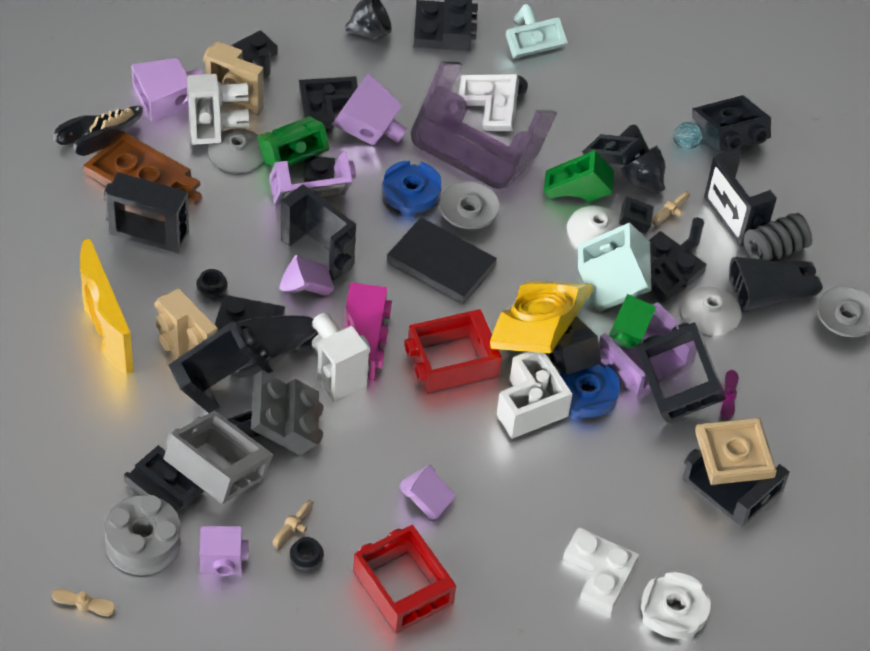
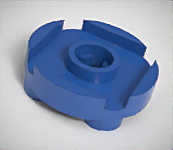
M401 161L393 164L386 170L382 183L383 197L389 205L400 210L404 216H415L418 212L426 211L440 201L442 191L441 176L431 165L420 162L419 166L410 164V161ZM407 184L410 186L417 185L418 187L416 189H409Z
M595 365L566 375L563 371L560 373V376L572 393L569 416L572 418L598 417L615 409L620 390V381L615 371L606 365L604 368L600 365ZM587 384L589 388L594 387L595 389L592 392L582 390V385Z

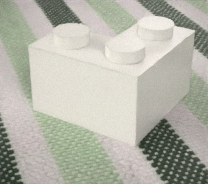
M525 352L513 357L510 382L514 387L500 392L497 416L510 437L515 438L568 417L572 393L546 353Z

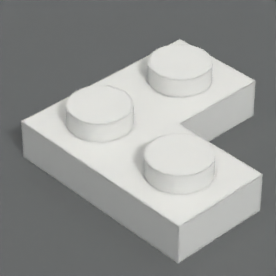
M461 75L458 102L460 106H485L483 119L485 131H513L519 88L518 75Z
M579 527L575 531L563 556L564 560L592 572L581 591L580 599L610 613L639 558L638 553Z

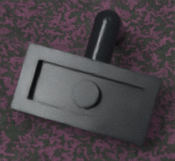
M259 30L231 45L243 50L244 61L263 67V78L270 76L271 57L278 54V46L265 33Z
M632 124L619 136L600 134L582 153L584 155L596 150L607 163L627 165L635 159L637 154L641 155L649 150L639 127Z
M699 217L693 219L689 237L681 245L661 231L648 240L650 242V256L656 260L665 254L687 281L683 285L685 288L705 272L707 265L691 253L699 245L704 227V220Z

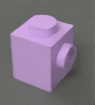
M201 526L199 548L200 574H217L219 576L241 574L242 561H248L249 540H242V526Z

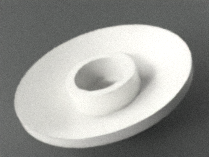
M587 206L575 211L571 215L567 225V232L570 240L578 247V245L623 225L619 224L620 215L615 211L602 206Z
M699 287L689 291L683 297L680 304V316L684 323L691 324L695 322L703 336L721 337L733 332L737 328L741 319V308L737 300L728 292L716 287Z

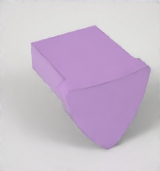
M296 255L283 275L280 290L291 293L306 290L328 296L334 290V286L327 265Z
M432 465L412 473L399 484L400 490L407 497L411 498L430 520L439 518L456 496L435 473Z

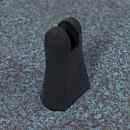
M732 257L730 261L729 281L733 291L737 292L736 297L741 312L784 301L811 298L819 294L823 289L820 278L815 276L816 268L813 262L772 261L744 257Z

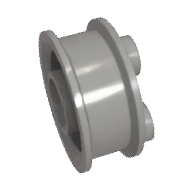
M154 495L130 497L115 505L105 521V547L111 562L120 570L133 575H151L169 567L177 558L181 546V524L177 512L169 503ZM140 534H147L149 536L142 537Z

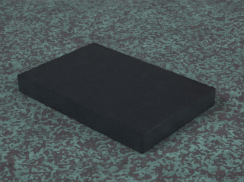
M422 217L387 254V262L461 303L468 299L497 263L496 257Z

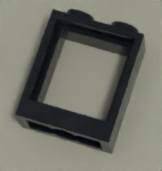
M118 172L113 182L107 184L103 196L104 200L107 201L105 219L109 222V233L114 236L179 253L189 233L188 191ZM125 204L165 215V222L125 211Z
M695 322L679 324L671 332L661 336H650L644 339L642 344L635 346L659 412L667 423L727 399L702 333ZM694 341L708 382L665 398L650 358Z

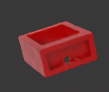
M481 309L409 325L408 339L404 340L405 351L409 358L413 357L417 381L423 382L427 393L495 378L500 375L502 356L499 349H491L492 333ZM466 337L470 338L478 359L432 370L423 347Z
M413 524L404 529H395L386 538L374 544H365L354 553L353 572L395 633L454 603L456 584ZM408 552L428 579L430 585L394 603L372 570Z

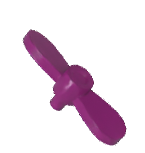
M734 370L727 371L725 375L724 393L727 399L722 404L720 416L726 421L732 419L735 413L734 401L737 397L736 387L739 376Z

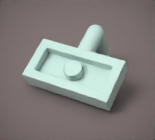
M524 4L514 17L517 24L525 22L526 25L510 28L505 32L513 59L565 47L568 43L560 18L537 22L530 4Z

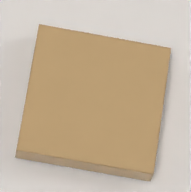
M760 418L696 425L695 433L711 485L775 478L777 470Z

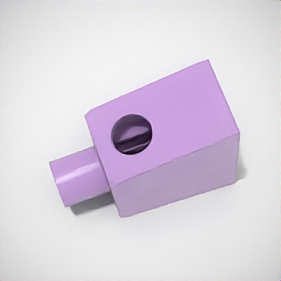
M176 58L132 64L133 86L151 122L158 121L188 108L187 75L203 74L200 68L185 72L181 62Z
M369 73L364 77L332 123L335 127L370 145H375L383 133L398 143L407 131L406 127L394 119L402 107L401 103Z

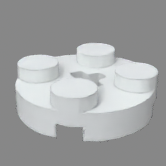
M680 572L665 573V577L658 578L657 580L654 578L649 581L644 589L641 599L643 623L649 629H653L663 636L690 640L705 626L711 609L709 595L708 597L702 590L703 585L694 577ZM674 600L680 601V607L684 609L673 610L667 603L672 604Z

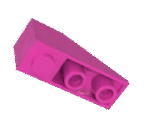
M350 283L346 303L345 327L353 326L359 336L363 335L367 339L371 350L368 357L369 372L367 376L369 380L374 381L376 368L382 369L384 350L379 349L380 343L386 344L388 325L383 323L384 319H390L392 300H387V287Z

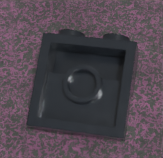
M416 0L413 47L469 51L470 40H476L477 23H472V20H477L478 3H472V0H444V2Z
M744 95L692 108V119L706 130V141L719 152L733 151L746 144H762L771 138V117Z

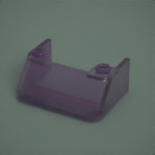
M441 61L411 129L413 144L493 188L501 189L511 186L539 154L557 112L553 110H536L528 130L516 134L510 146H507L462 122L467 111V104L461 95L452 90L464 64Z

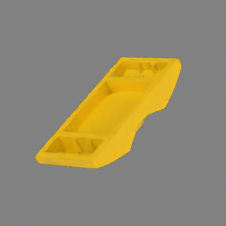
M91 239L83 240L80 252V274L84 311L91 316L98 334L103 337L101 351L126 374L134 372L131 332Z
M531 280L520 285L513 306L510 310H504L500 313L490 341L491 349L551 353L592 293V284Z

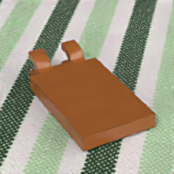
M125 132L83 165L86 175L105 186L108 183H112L117 173L120 172L188 191V201L194 205L202 199V194L196 191L201 185L200 181L191 177V169Z

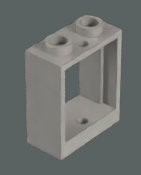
M212 411L203 417H197L192 423L183 428L172 431L166 441L167 448L163 459L223 504L264 480L273 454L219 413ZM208 443L234 462V464L222 469L197 450V448Z

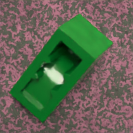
M596 150L550 168L545 172L544 193L550 199L561 196H574L585 199L589 203L613 193L614 170Z
M627 294L609 336L614 338L616 344L624 348H636L635 346L639 345L643 339L656 306Z

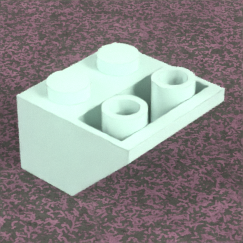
M630 223L578 245V270L584 283L592 284L593 286L590 297L597 311L601 312L624 302L627 294L637 297L651 291L650 242Z

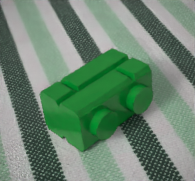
M311 116L274 129L272 133L266 132L257 136L264 163L272 168L275 162L287 161L288 166L329 151L330 148L325 126L322 122Z

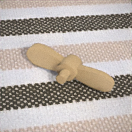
M685 191L674 202L668 200L663 209L653 217V225L660 226L669 215L681 217L683 212L679 210V207L691 194Z
M306 501L295 516L289 515L286 518L285 527L274 537V547L282 548L292 532H306L307 527L302 525V520L311 510L314 504L313 501Z
M55 589L51 594L55 602L76 605L80 611L91 610L96 614L106 617L111 616L115 612V605L112 601L90 598L84 591L76 594L66 589Z

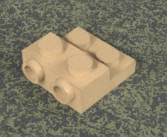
M216 41L212 47L209 46L205 51L203 62L206 63L205 74H216L217 82H220L221 85L247 82L248 102L223 103L241 110L248 108L249 113L259 116L264 108L263 67L244 61L243 50Z
M179 288L169 294L162 295L155 302L154 307L158 311L156 328L160 331L158 335L159 342L166 351L171 350L177 358L218 331V328Z

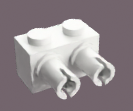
M216 74L187 75L189 126L192 145L221 143V131H223V128H247L250 126L248 108L222 111V108H220L222 102H248L247 82L221 85L220 82H217Z
M329 313L319 314L312 322L313 328L319 333L312 340V346L318 352L317 380L333 402H336L367 387L368 357L371 350L367 339L363 335L359 336L353 326L340 330Z

